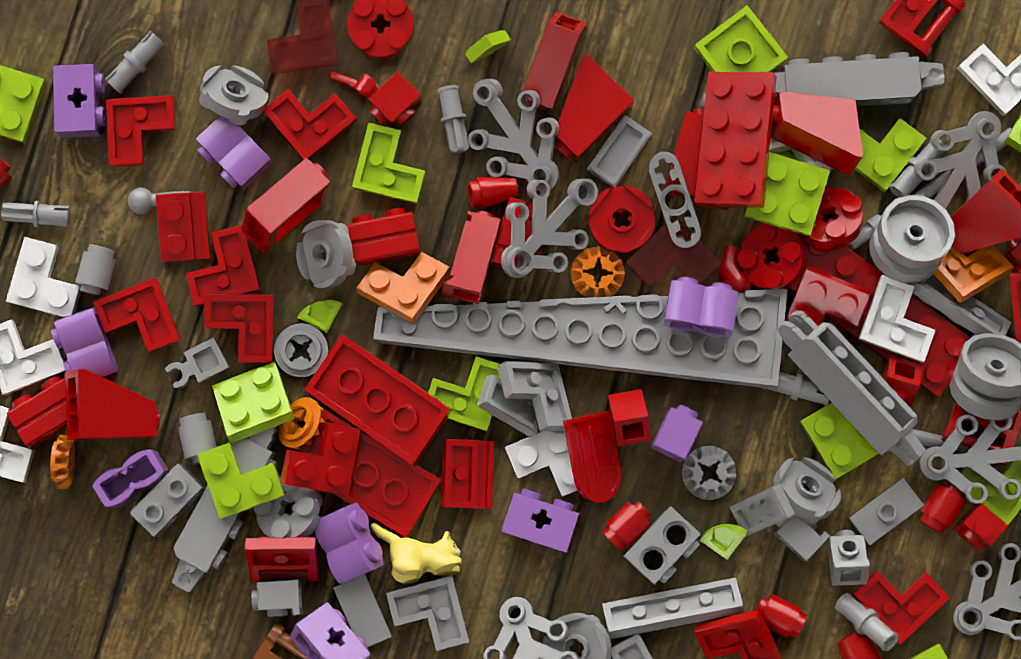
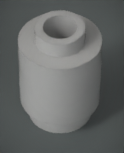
M89 244L87 252L83 251L75 283L81 285L80 291L100 296L101 290L108 291L116 260L113 259L114 250Z
M197 413L179 419L181 427L178 428L184 457L185 460H192L193 465L200 464L197 454L217 447L211 420H207L206 413Z

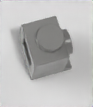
M797 515L776 523L778 528L773 532L802 561H807L830 536L825 531L817 534L814 531L818 527L816 524H808Z
M841 530L835 536H829L827 552L832 586L867 584L870 565L869 560H867L864 535H855L851 530Z
M301 580L257 583V590H252L253 610H267V616L288 615L287 608H293V615L303 614Z

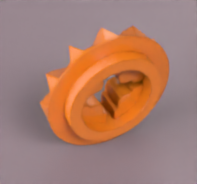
M601 246L586 248L575 258L571 268L572 283L576 290L586 298L613 296L622 286L625 275L622 260L615 252L608 251ZM597 259H600L602 270L612 273V275L602 276L598 287H595L594 276L583 273V271L594 269Z
M308 397L300 398L290 404L295 417L294 420L278 425L279 439L283 445L290 449L301 450L304 445H311L314 435H320L318 432L319 426L325 422L321 417L324 409L318 405L317 401ZM298 420L306 422L303 428L297 424Z
M62 434L53 443L50 461L51 478L55 482L57 489L69 488L74 478L75 469L74 441H68L67 435Z

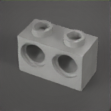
M177 464L138 503L130 514L152 536L161 537L204 493L206 487L184 465Z
M669 506L623 557L652 584H655L658 580L664 584L677 570L673 566L676 560L681 555L687 559L700 545L696 541L700 533L675 509ZM672 525H678L684 530L685 538L679 545H673L667 540L666 532ZM649 550L657 551L662 557V563L656 570L647 569L643 563V557Z

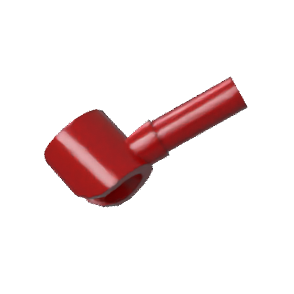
M332 72L330 75L331 80L353 88L364 98L371 97L378 88L376 81L367 74H363L359 81L336 72Z

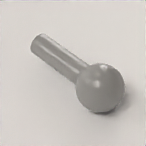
M136 188L129 194L127 202L129 208L134 213L146 214L153 207H156L157 194L191 191L151 193L148 189Z

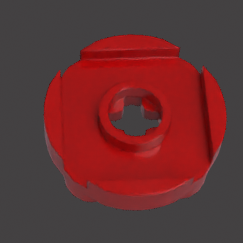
M356 0L348 15L347 28L351 41L363 54L373 59H388L398 55L409 44L414 33V20L412 12L404 0ZM384 17L386 22H390V27L384 28V33L380 34L377 28L371 27L372 22L377 21V18Z
M826 185L811 235L809 237L800 235L807 244L819 249H834L835 244L845 242V245L851 243L858 237L863 227L861 200L845 189ZM835 214L837 219H830L828 222H824L823 216Z
M632 186L608 188L602 191L591 205L588 226L593 238L601 247L608 251L627 254L638 250L650 239L655 228L654 208L647 195ZM625 211L630 214L628 221L631 224L628 227L624 225L620 228L614 225L616 219L613 215L616 212L618 214H623Z
M761 223L745 237L737 261L740 267H742L746 278L754 285L768 290L786 288L798 281L806 268L807 257H805L804 248L806 245L799 233ZM777 247L779 249L777 252V256L780 258L779 262H770L768 264V251L774 250Z

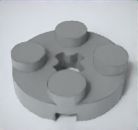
M222 65L210 68L205 73L200 87L201 95L199 102L203 107L211 109L222 117L228 118L235 125H245L249 119H254L263 112L268 100V91L265 93L263 90L264 82L259 76L248 69L232 65L231 70H220Z
M318 220L309 223L303 229L302 233L306 234L303 242L297 244L296 258L298 268L305 280L311 279L314 283L313 286L317 288H329L340 285L347 276H351L354 273L356 262L353 258L349 230L345 224L336 223L332 220ZM326 251V259H323L322 253Z
M790 458L776 472L773 481L774 486L780 483L795 515L801 517L808 524H816L820 519L827 518L838 506L841 499L840 489L836 492L833 485L836 479L819 462L810 458H803L801 461H793L794 458ZM803 486H808L810 490L807 491Z
M282 484L286 496L254 507L258 525L268 537L307 538L319 524L321 517L318 513L320 505L323 506V500L318 490ZM295 502L292 506L293 514L290 516L286 513L284 514L285 507L289 503Z
M583 613L564 615L556 620L564 622L569 628L567 640L562 643H556L548 635L543 640L544 645L563 653L566 651L571 652L570 646L574 644V639H577L584 646L581 657L578 656L577 652H573L579 659H611L610 637L600 620L594 615ZM556 627L553 630V636H560L563 632V627Z

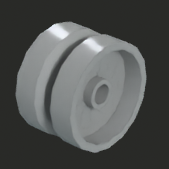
M907 195L895 199L886 207L869 241L870 255L876 267L889 278L904 283H917L926 280L938 270L943 258L951 249L955 238L954 223L948 212L940 204L927 197Z
M991 333L975 335L967 340L950 382L951 395L957 404L970 414L983 419L1002 420L1010 418L1021 409V344L1015 339Z

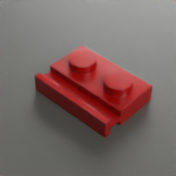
M206 191L157 194L156 207L161 262L210 259L211 249Z
M443 439L441 507L492 509L494 441Z

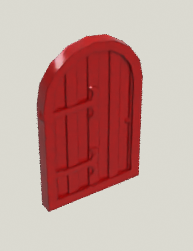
M610 410L563 420L572 474L577 491L584 499L590 502L608 501L618 492L621 483V467Z

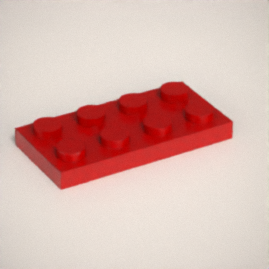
M708 72L694 202L696 205L764 208L777 76L774 72Z
M343 334L340 335L304 389L413 466L418 463L453 411L449 406Z
M327 410L321 416L325 422L353 427ZM324 424L318 428L320 435H314L312 444L304 445L300 452L319 455ZM360 431L349 496L334 495L349 504L357 503L367 515L407 538L442 480L418 465H411L377 440Z

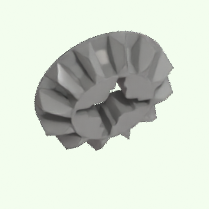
M303 323L294 324L285 328L277 337L274 355L279 367L287 374L294 377H309L316 373L328 355V344L324 335L314 326ZM292 340L301 345L313 340L307 349L310 354L309 357L312 359L311 361L307 358L304 359L302 356L297 359L295 358L292 362L290 361L296 352L293 347L294 345L291 343Z
M716 446L699 447L692 451L684 461L682 467L683 482L686 488L698 498L704 500L718 499L727 494L736 480L735 463L730 455ZM718 461L719 464L715 473L721 482L719 483L717 480L714 481L710 478L700 484L699 482L702 480L701 477L704 472L697 463L699 462L709 467Z

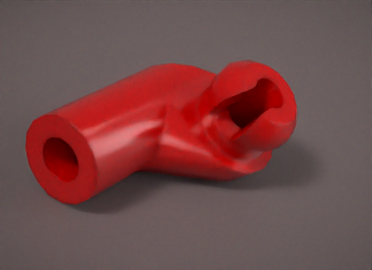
M725 245L719 268V276L724 284L732 286V290L745 293V291L750 290L751 282L737 266V257L741 249Z

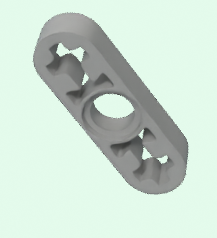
M659 152L650 161L649 173L671 239L679 247L689 248L699 241L701 227L677 157L670 152ZM665 158L667 163L672 162L674 164V167L670 169L672 181L679 178L680 184H670L661 190L659 184H665L666 180L662 172L656 173L655 168L659 166V160ZM672 190L682 192L685 197L684 205L679 209L668 207L665 202L668 192ZM690 210L691 216H684L686 225L695 228V231L691 233L690 240H685L684 236H677L676 232L680 231L679 219L671 221L670 216H678Z

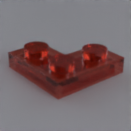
M329 0L295 2L300 35L267 39L272 74L338 65Z
M673 216L671 221H674L677 217ZM679 220L680 231L676 232L677 236H684L685 240H690L692 232ZM665 224L626 264L650 287L673 264L686 277L698 280V284H701L721 265V262L700 240L689 248L676 245L671 239L667 224Z

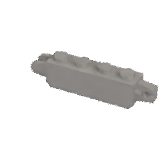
M907 52L892 53L889 55V58L876 59V55L873 54L860 55L855 57L856 60L843 61L842 57L834 56L823 58L822 63H809V59H794L789 61V65H784L781 72L775 73L777 76L775 98L779 91L854 99L856 100V106L910 103L921 90L939 87L944 84V68L941 63L919 62V56L909 57Z
M801 310L793 312L789 317L790 320H785L778 327V335L792 349L788 356L881 456L890 450L907 466L913 464L926 451L911 431L917 424L916 413L832 324L823 322L820 326H817Z
M277 426L252 435L249 439L245 438L231 444L242 474L274 463L276 466L277 462L273 460L276 453L270 451L276 440L275 436H278ZM208 485L174 546L176 557L180 558L172 583L187 592H192L205 573H211L213 568L219 570L228 554L223 549L229 538L235 540L244 525V522L240 520L244 511L224 519L219 518Z

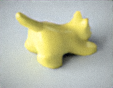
M376 523L371 524L370 527L374 534L390 544V558L393 566L391 574L398 582L403 584L415 583L425 572H431L437 576H450L460 572L458 565L462 563L459 557L461 551L451 539L449 531H446L438 542L429 544L410 538H400Z

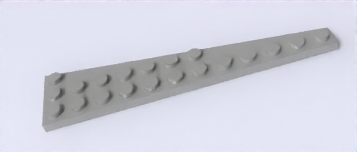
M788 289L745 291V293H739L731 337H720L697 331H684L663 326L668 296L640 295L638 297L611 296L543 299L540 302L507 301V303L487 304V302L473 303V305L436 304L427 306L414 324L383 307H378L373 340L374 343L777 389L783 338L778 335V327L785 321Z

